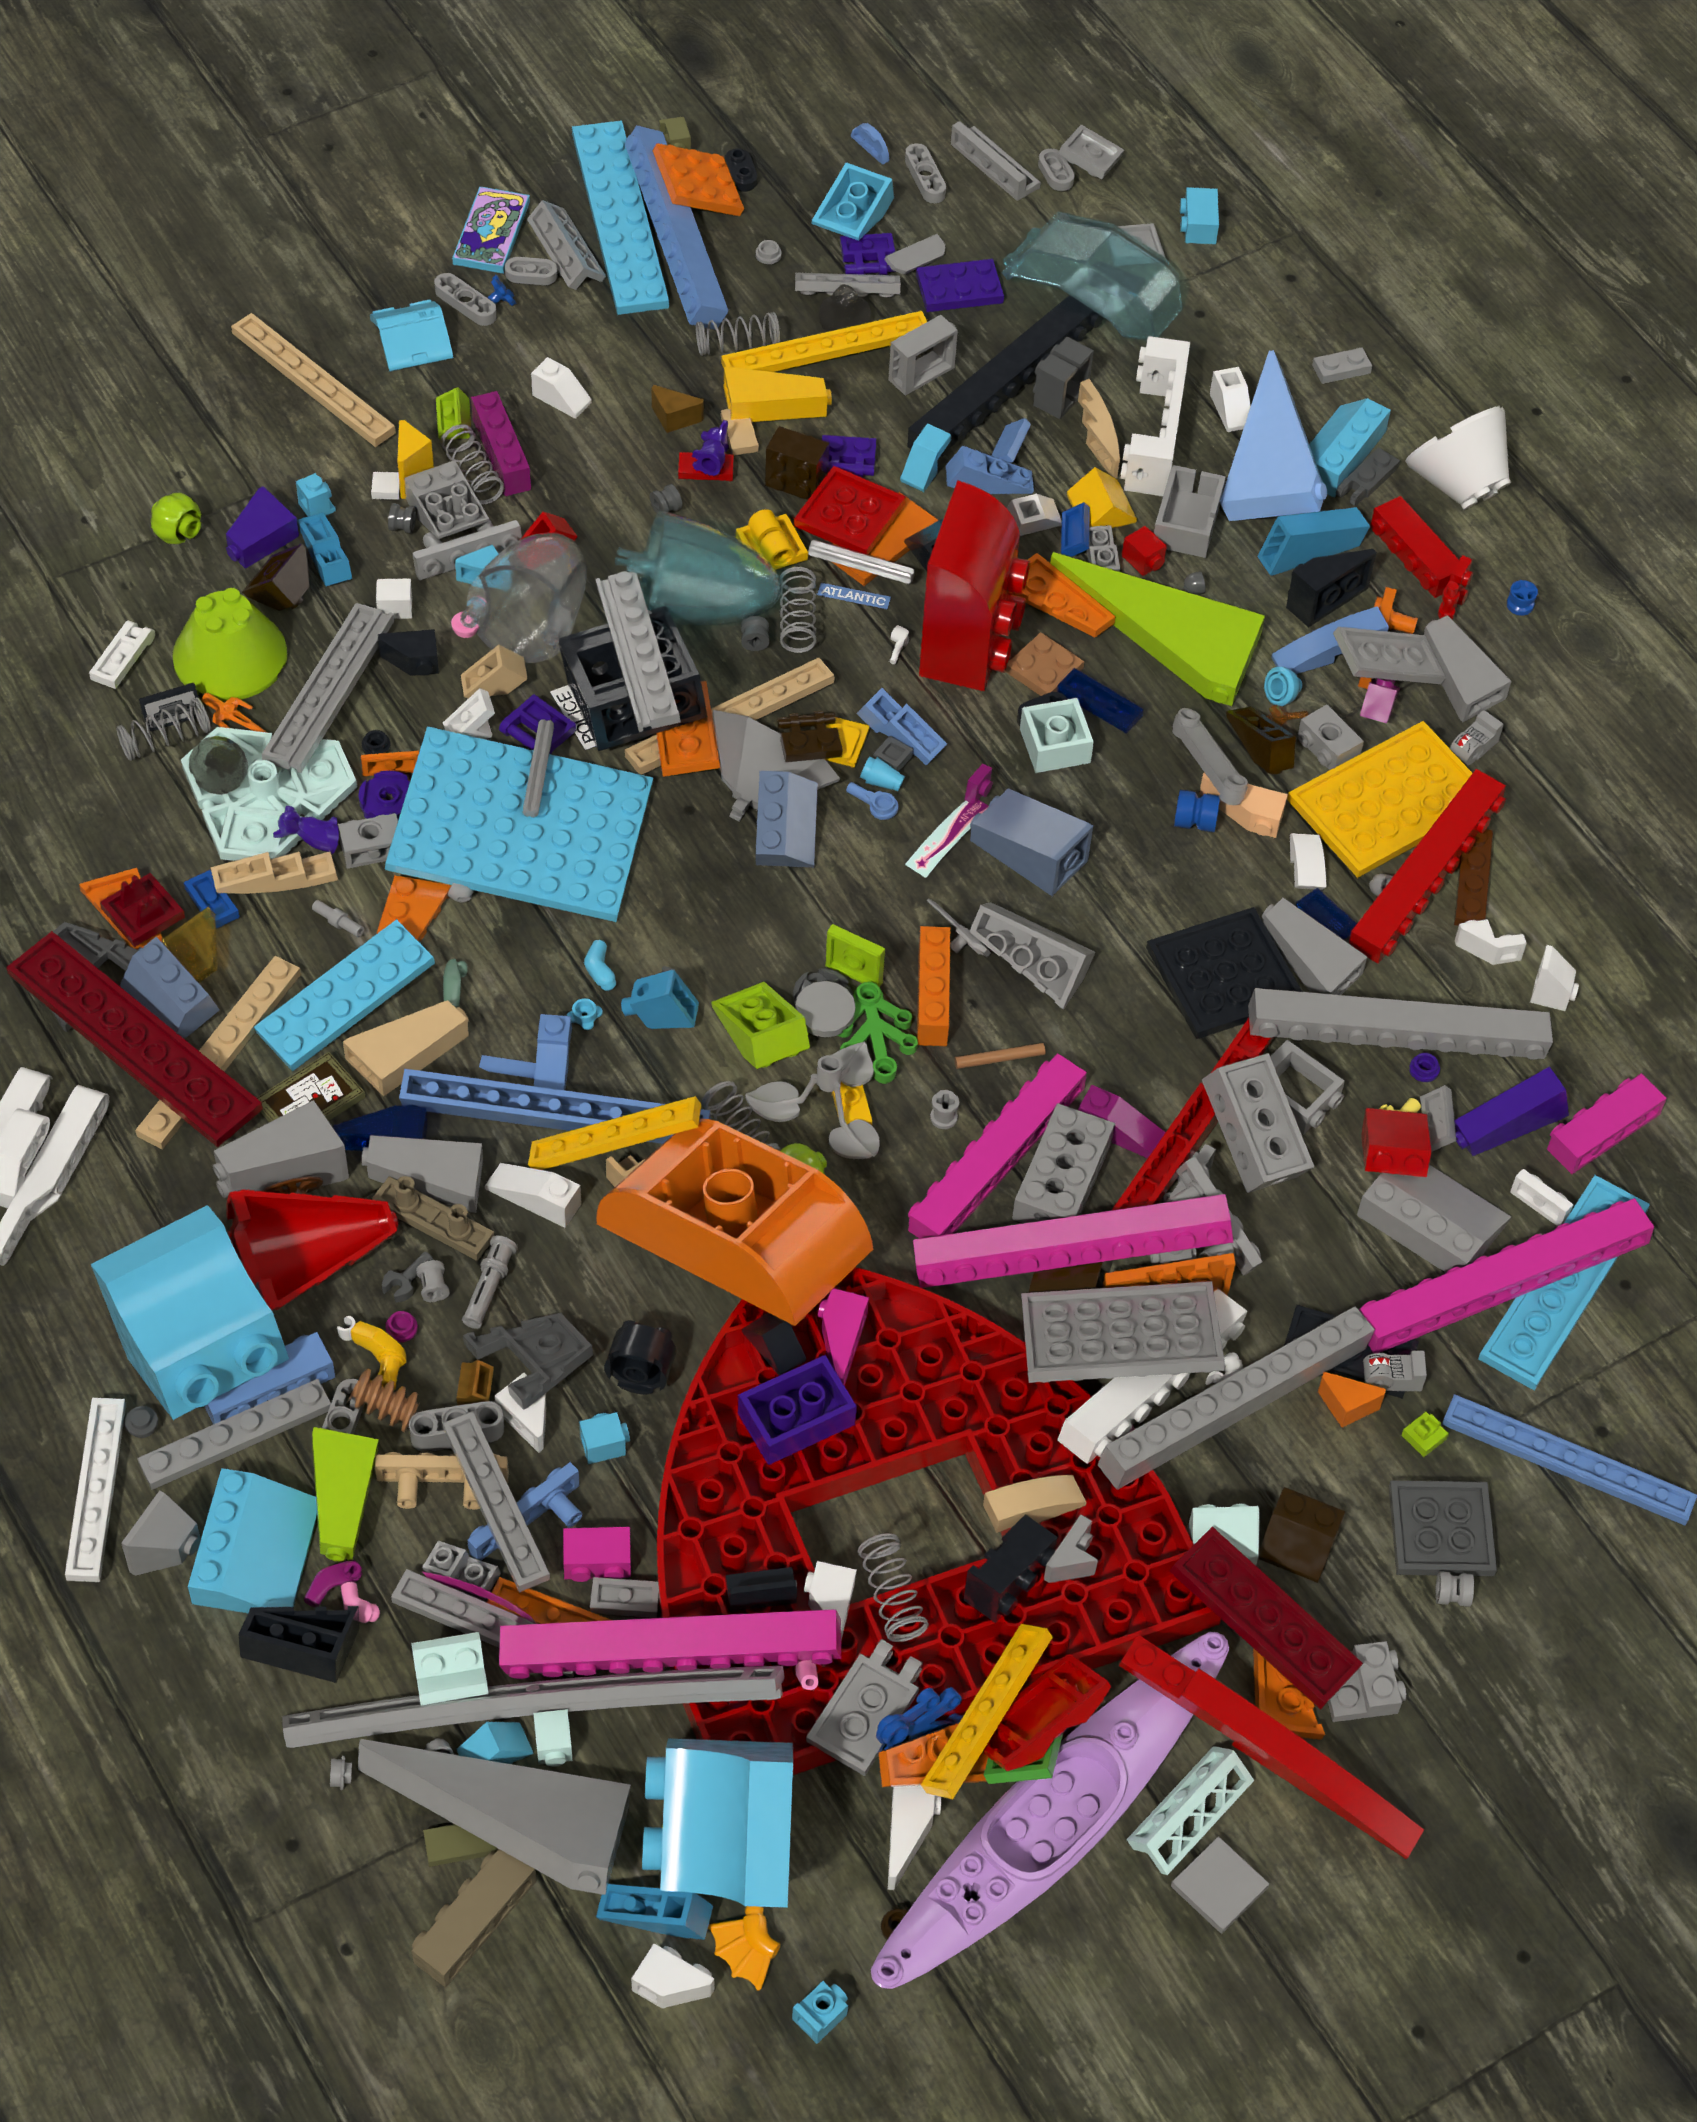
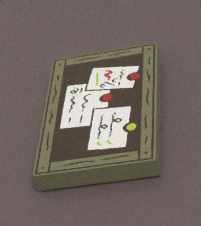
M328 1052L256 1098L262 1102L263 1110L260 1113L268 1122L313 1100L326 1119L330 1121L364 1099L365 1091Z

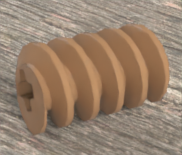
M367 1368L359 1377L348 1401L355 1397L356 1409L367 1403L366 1414L368 1415L379 1409L378 1420L380 1421L388 1414L391 1415L390 1426L392 1427L401 1420V1431L405 1433L411 1417L419 1406L417 1404L418 1393L413 1392L406 1398V1387L401 1386L394 1392V1381L390 1380L382 1386L383 1376L378 1374L373 1380H370L371 1370Z

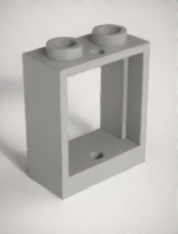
M939 315L891 342L888 380L905 396L955 368L958 335L955 325L948 322L942 315ZM933 347L932 352L916 360L917 355Z
M1286 1040L1270 1056L1278 1077L1291 1066L1324 1090L1307 1109L1286 1095L1299 1130L1304 1135L1311 1127L1317 1128L1325 1118V1113L1330 1108L1334 1110L1338 1107L1344 1098L1342 1090L1345 1081L1289 1040Z

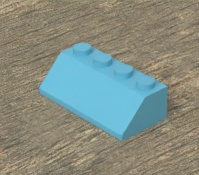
M1368 398L1341 405L1309 445L1322 482L1326 485L1328 495L1336 496L1337 488L1341 482L1364 461L1386 433L1391 409Z

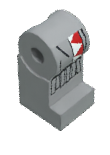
M1483 710L1477 715L1476 721L1455 738L1450 750L1465 764L1471 765L1499 742L1503 723Z
M1411 1351L1410 1355L1374 1353L1363 1359L1365 1383L1385 1388L1386 1391H1422L1427 1376L1424 1351Z

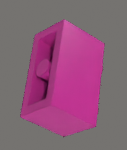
M630 1527L563 1528L564 1579L584 1582L593 1577L612 1579L631 1577Z

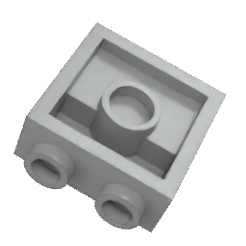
M1387 1641L1354 1645L1353 1651L1350 1652L1363 1665L1328 1702L1332 1722L1398 1714L1402 1701L1406 1700V1689L1403 1681L1396 1680L1394 1670H1398L1396 1651L1389 1650Z

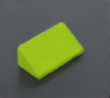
M459 387L436 397L438 438L440 440L442 435L452 426L465 424L471 427L469 398ZM465 428L454 430L448 434L445 440L451 439L462 431L469 430ZM463 433L454 439L469 438L470 433Z

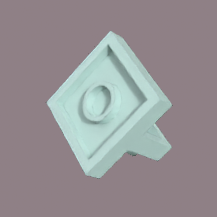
M479 1632L411 1643L421 1705L489 1694Z

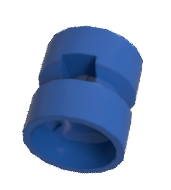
M1180 789L1174 827L1190 829L1193 824H1196L1201 831L1215 832L1220 801L1219 795L1207 793L1198 798L1196 792Z

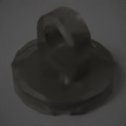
M842 284L831 296L823 300L820 305V324L823 329L829 332L871 322V308L868 302L858 296L852 287Z
M213 736L205 738L194 747L189 756V770L191 774L193 773L196 779L195 782L200 788L209 793L222 795L235 790L243 783L248 771V762L244 751L237 743L226 737Z

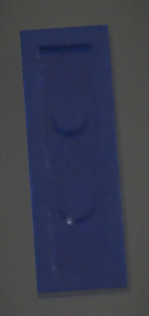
M1075 668L1058 684L1057 692L1062 693L1068 699L1078 698L1081 707L1126 734L1143 717L1144 709Z

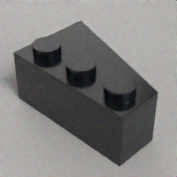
M1025 1514L1002 1537L1001 1540L1003 1542L996 1550L990 1548L985 1553L984 1558L987 1561L979 1569L973 1565L967 1571L964 1601L995 1623L1003 1614L1006 1616L1010 1615L1018 1603L1017 1597L1023 1590L1028 1592L1036 1583L1039 1570L1043 1566L1046 1568V1564L1056 1551L1058 1537Z
M326 1606L315 1607V1610L294 1611V1607H251L238 1634L240 1657L337 1683L359 1631V1606H348V1610H326Z

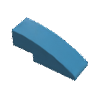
M319 513L298 519V526L309 554L325 586L352 579L349 560L340 546L338 535L325 514Z

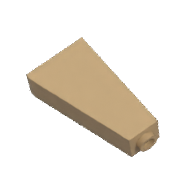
M447 1000L347 1038L343 1041L345 1059L374 1088L385 1096L402 1084L404 1069L420 1071L468 1037L469 1019L460 1007L455 1008Z

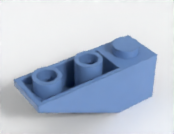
M962 446L946 465L947 486L955 488L958 480L976 486L989 494H1032L1034 492L1032 471Z

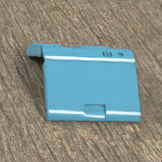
M425 300L411 303L409 307L400 309L391 307L372 311L373 314H370L371 321L379 328L389 371L453 358L444 316L440 305L435 301Z

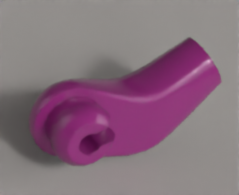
M346 1561L321 1569L314 1577L305 1595L304 1602L311 1607H319L329 1590L347 1582L355 1583L362 1575L361 1565L356 1561Z

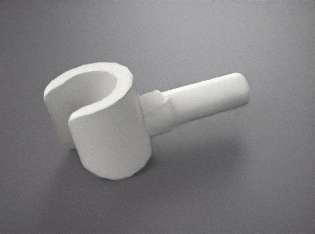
M899 625L894 628L890 638L896 642L889 661L891 664H896L903 646L905 647L909 643V631Z

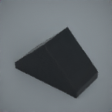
M766 1313L742 1329V1333L779 1376L795 1369L806 1361L804 1351L790 1323L770 1313Z

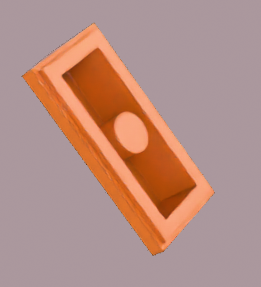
M419 751L361 755L363 776H374V774L381 771L413 773Z

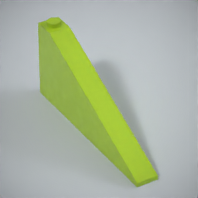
M1052 553L1050 564L1115 615V624L1113 625L1204 698L1233 706L1260 639L1264 615L1062 554Z

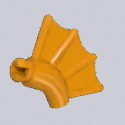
M746 1906V1916L743 1919L709 1924L708 1930L712 1932L715 1938L716 1947L714 1954L729 1964L732 1971L731 1976L733 1978L740 1977L749 1980L756 1990L759 1991L763 1987L771 1958L777 1955L781 1944L772 1939L768 1934L766 1916H763L764 1908Z

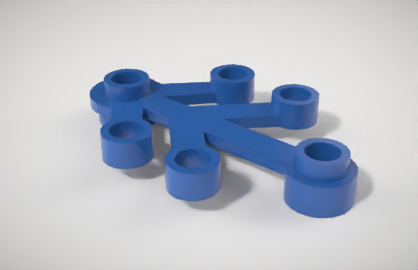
M953 1687L944 1690L940 1696L932 1688H926L918 1695L916 1700L918 1704L902 1715L895 1714L884 1717L878 1724L876 1738L881 1744L887 1745L884 1749L886 1750L901 1744L907 1736L908 1741L956 1724L961 1721L964 1715L954 1713L945 1721L935 1720L947 1711L955 1709L960 1704L962 1697Z

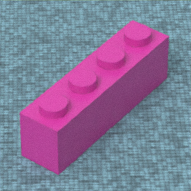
M1642 1073L1632 1080L1628 1078L1610 1095L1608 1093L1603 1094L1595 1102L1594 1106L1588 1110L1583 1108L1578 1111L1567 1124L1560 1123L1550 1133L1551 1139L1547 1150L1573 1174L1659 1116L1667 1098Z

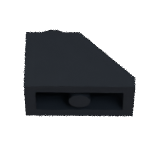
M435 629L378 634L380 657L410 676L439 674Z

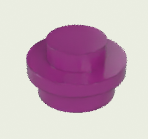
M405 1311L393 1313L385 1326L386 1332L397 1342L411 1340L418 1331L416 1319Z

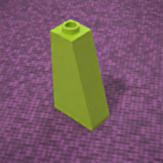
M314 1427L312 1432V1451L320 1554L333 1561L353 1560L375 1466V1456L378 1453V1439Z

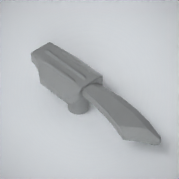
M931 899L927 900L939 914L956 928L955 931L959 935L950 943V948L956 954L966 944L978 954L986 957L991 954L987 946L972 935L968 928L959 925L936 902Z

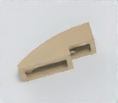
M1058 1475L1027 1480L986 1492L983 1506L996 1533L1013 1527L1025 1514L1037 1523L1086 1506V1500L1073 1475Z

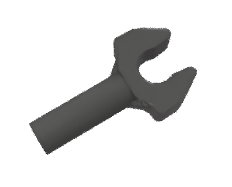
M423 1252L403 1273L388 1271L384 1275L382 1282L383 1293L385 1294L393 1286L399 1285L401 1288L394 1294L395 1303L408 1300L413 1295L411 1282L417 1277L416 1268L421 1263L433 1260L432 1256L428 1252Z

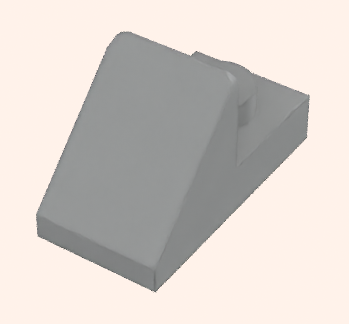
M1083 1515L1078 1517L1046 1564L1045 1581L1051 1583L1095 1574L1098 1560L1085 1552L1093 1538V1535L1090 1534L1092 1524L1090 1519Z

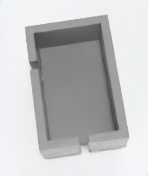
M1172 465L1155 523L1154 534L1167 545V550L1206 558L1220 507L1226 476L1202 471L1198 493H1193L1196 470Z

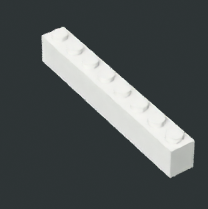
M1217 1289L1214 1291L1222 1348L1224 1349L1230 1338L1236 1340L1245 1328L1243 1320L1247 1310ZM1191 1373L1113 1378L1064 1421L1057 1441L1086 1464L1091 1462L1097 1455L1101 1458L1106 1445L1129 1433L1136 1421L1139 1423L1143 1422L1149 1415L1152 1407L1155 1404L1161 1406L1169 1397L1171 1390L1174 1388L1180 1389L1186 1383Z

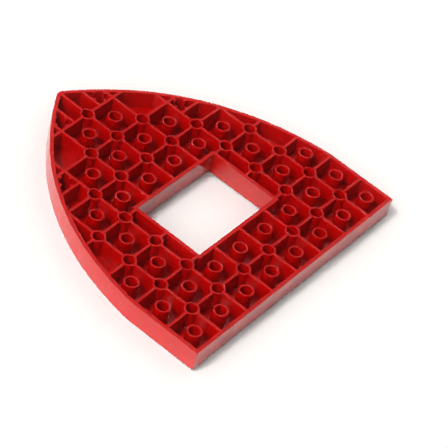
M855 1267L834 1287V1289L869 1297L868 1314L845 1383L846 1390L857 1406L855 1425L770 1465L767 1464L738 1415V1394L779 1376L742 1333L744 1327L768 1312L742 1299L714 1339L691 1382L673 1431L661 1486L657 1528V1571L661 1618L812 1611L808 1605L810 1593L804 1592L808 1572L814 1573L815 1569L791 1512L964 1454L983 1495L986 1492L1027 1480L1058 1475H1073L1086 1500V1506L1038 1524L1058 1537L1055 1549L1057 1550L1080 1515L1092 1521L1090 1534L1093 1535V1538L1085 1552L1098 1560L1094 1575L1051 1583L1044 1580L1046 1568L1043 1566L1037 1573L1038 1579L1034 1586L1028 1592L1023 1590L1017 1597L1018 1603L1011 1614L1008 1616L1003 1614L996 1623L964 1601L967 1571L973 1565L979 1569L987 1561L986 1558L877 1595L879 1601L885 1602L891 1596L905 1590H916L918 1592L915 1598L906 1603L885 1605L882 1609V1614L887 1618H891L894 1614L907 1607H923V1611L918 1616L925 1617L928 1620V1628L918 1637L903 1642H894L887 1638L885 1625L888 1620L883 1619L879 1615V1609L882 1604L877 1603L874 1600V1596L850 1604L841 1640V1659H832L830 1664H816L818 1686L815 1689L806 1690L802 1687L796 1676V1665L783 1666L785 1678L781 1684L783 1696L779 1699L682 1703L697 1740L793 1743V1775L835 1761V1758L806 1742V1737L858 1656L862 1654L870 1658L881 1639L893 1645L891 1650L893 1655L885 1666L900 1674L910 1656L922 1662L920 1667L922 1671L913 1683L919 1687V1692L908 1710L918 1704L916 1701L917 1697L926 1688H932L940 1696L944 1690L953 1687L961 1695L962 1700L955 1709L947 1711L935 1720L945 1721L954 1713L959 1715L966 1713L1020 1624L1047 1628L1053 1638L1019 1693L1068 1654H1071L1089 1668L1095 1669L1123 1659L1137 1635H1140L1155 1646H1160L1220 1624L1221 1618L1169 1572L1172 1566L1194 1544L1169 1493L1154 1470L1117 1490L1099 1468L1100 1457L1098 1455L1086 1464L1057 1441L1064 1421L1087 1402L1091 1396L1073 1380L1029 1383L1025 1342L988 1319L949 1299L909 1283ZM830 1292L824 1297V1299H828ZM821 1301L796 1326L791 1324L806 1356V1361L798 1367L826 1355L827 1357L822 1334L823 1318L818 1317ZM1011 1528L1001 1531L1002 1537H1003ZM792 1567L794 1580L797 1581V1603L737 1611L729 1610L725 1575ZM914 1593L900 1595L889 1602L905 1600L913 1596ZM920 1609L908 1610L895 1618L913 1615ZM891 1621L888 1624V1628L897 1621ZM924 1622L905 1624L892 1633L909 1634L922 1627ZM764 1662V1666H782L778 1662ZM744 1663L731 1664V1667H746ZM710 1665L697 1666V1669L711 1668ZM676 1666L670 1667L671 1671L678 1670Z

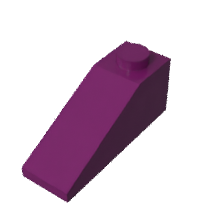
M1094 1085L1090 1086L1078 1109L1084 1113L1115 1123L1112 1143L1145 1158L1150 1156L1166 1133L1120 1096Z

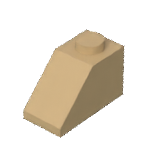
M497 645L461 674L464 697L468 699L479 688L488 691L489 696L509 694L527 680L524 657L501 645Z

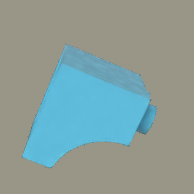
M208 1205L91 1264L128 1360L173 1420L195 1408L207 1405L214 1398L254 1377L266 1374L273 1367L289 1359L272 1310L266 1304L247 1274L231 1243L224 1224Z
M668 1739L666 1757L647 1756L645 1799L664 1800L663 1828L644 1827L642 1870H661V1891L713 1895L734 1900L744 1906L788 1908L793 1743Z

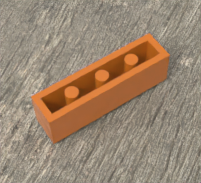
M920 926L917 1008L918 1045L947 1046L949 1031L950 927Z

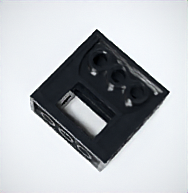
M666 605L649 610L648 613L674 699L680 700L679 703H676L680 723L654 729L648 726L644 727L642 732H639L608 623L558 638L567 683L598 751L708 717L700 674ZM597 662H605L604 665L592 668ZM623 704V706L619 709H611V707Z

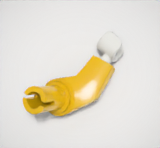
M346 1316L344 1322L349 1328L344 1329L338 1326L339 1337L345 1341L353 1340L355 1344L372 1352L380 1363L378 1374L383 1376L382 1386L392 1380L394 1381L395 1390L398 1371L406 1363L405 1349L383 1329L362 1321L356 1323L352 1316Z

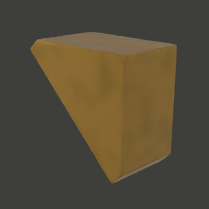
M652 386V409L666 433L702 422L704 419L703 399L660 386Z

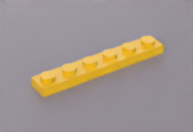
M694 1096L532 1141L528 1165L533 1169L544 1170L697 1128L699 1125L701 1103Z
M1020 1624L921 1783L922 1788L927 1794L949 1799L955 1797L1053 1638L1047 1628Z

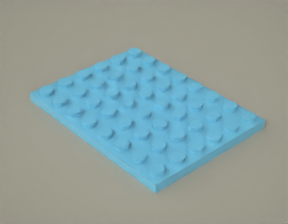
M427 726L387 856L385 870L449 885L453 883L461 884L475 891L617 922L653 777L549 754L538 816L534 818L531 816L526 817L523 814V805L534 750Z

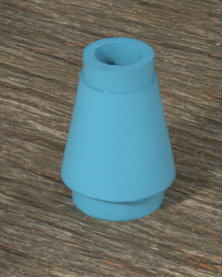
M869 756L860 778L866 780L865 783L898 792L905 776L880 758L874 759Z

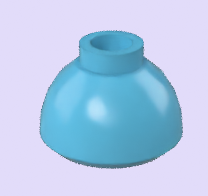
M1274 667L1265 677L1264 691L1266 697L1275 706L1288 705L1295 700L1302 689L1301 679L1286 667Z

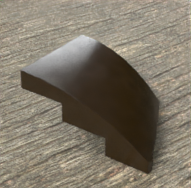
M1103 1262L1035 1271L1028 1293L1096 1289Z

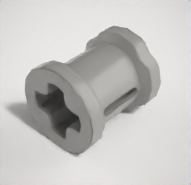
M940 1090L932 1098L933 1109L930 1119L932 1124L939 1129L952 1128L957 1122L959 1098L952 1091Z
M426 1261L416 1268L417 1276L421 1278L423 1286L421 1295L426 1302L440 1301L447 1298L450 1294L449 1288L444 1282L443 1273L445 1267L441 1261Z

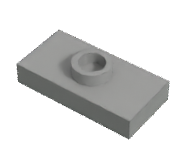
M1444 1085L1420 1096L1422 1114H1427L1431 1152L1456 1141L1452 1092L1450 1088Z

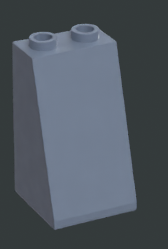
M1009 788L1001 796H995L990 802L989 807L982 814L978 813L971 821V842L1051 896L1088 862L1093 825Z

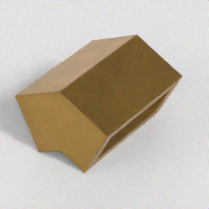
M476 1360L473 1363L462 1362L457 1391V1406L489 1401L494 1371L493 1366L480 1360Z

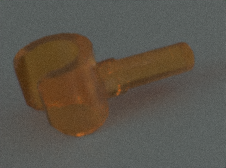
M1273 705L1269 708L1271 715L1266 717L1282 726L1287 720L1301 719L1308 716L1307 711L1283 712L1279 705Z

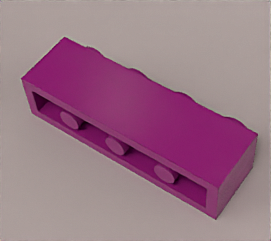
M494 391L471 397L473 422L488 458L493 464L494 471L498 473L499 478L504 483V496L531 490L529 464L498 392Z

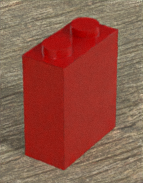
M1366 1108L1361 1133L1365 1171L1427 1177L1431 1156L1427 1114Z

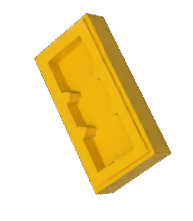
M841 1082L840 1093L847 1125L857 1119L864 1120L872 1125L873 1121L863 1085L850 1087ZM833 1091V1092H832V1096H833L834 1103H835V1107H836V1111H837V1104H836L835 1092Z

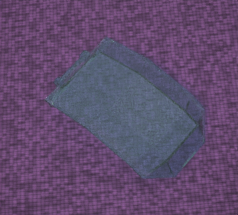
M1058 211L1042 228H1032L1027 233V238L1022 244L1003 259V264L1006 268L1001 273L1007 280L1017 277L1058 287L1109 320L1123 337L1147 340L1148 336L1159 337L1183 309L1180 276L1176 269L1165 257L1112 223Z

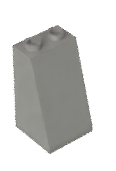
M314 1100L214 1150L216 1164L213 1165V1170L219 1179L216 1181V1185L223 1198L228 1197L229 1193L233 1191H240L242 1189L262 1191L268 1186L297 1177H320L323 1179L321 1186L341 1182L349 1178L345 1146ZM288 1185L282 1186L284 1190L288 1189Z

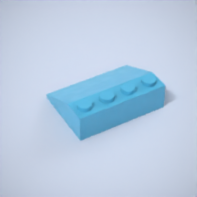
M221 1468L188 1584L192 1604L248 1613L251 1607H294L317 1521L316 1497L254 1473Z

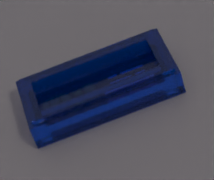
M1318 888L1296 902L1295 906L1343 940L1351 935V931L1357 924Z

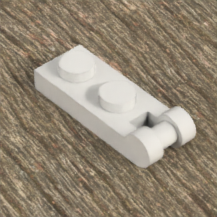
M129 620L126 621L90 670V679L116 689L146 646L152 644L155 638V630L148 627L142 629L138 627L137 623Z

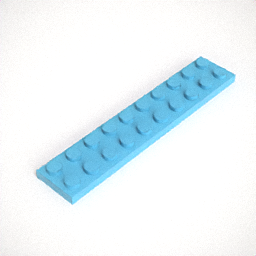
M622 121L572 126V136L617 315L669 308V299L638 180L625 147L627 138Z

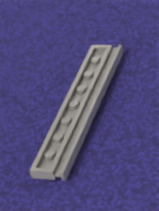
M636 570L610 575L607 580L600 581V578L595 579L639 732H642L643 728L648 726L654 729L680 723L677 705Z
M358 603L354 605L262 752V760H268L275 766L285 769L292 767L297 769V772L302 773L378 649V634L387 633L394 623V613L390 612L387 615L383 614L380 609Z

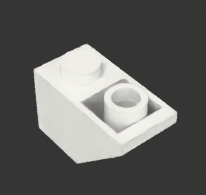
M1239 367L1213 371L1210 396L1226 431L1231 432L1244 429L1251 406L1248 386Z
M1033 494L1013 499L1007 506V509L1018 525L1020 536L1062 525V520L1052 498Z
M653 1944L631 1978L633 1992L660 2008H666L711 1997L714 1992V1978L711 1977V1972L702 1965L694 1964L692 1966L682 1960V1956L673 1948L668 1946L661 1948Z

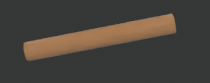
M1044 1043L959 1056L954 1059L956 1069L1045 1055Z

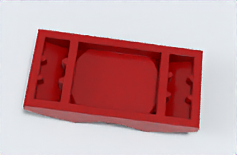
M1068 1654L1016 1696L982 1753L1006 1771L1021 1768L1043 1758L1054 1739L1061 1736L1067 1728L1088 1721L1110 1690L1111 1685L1109 1681L1071 1654Z

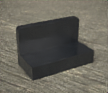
M792 1567L725 1575L730 1611L797 1603V1581L794 1580Z

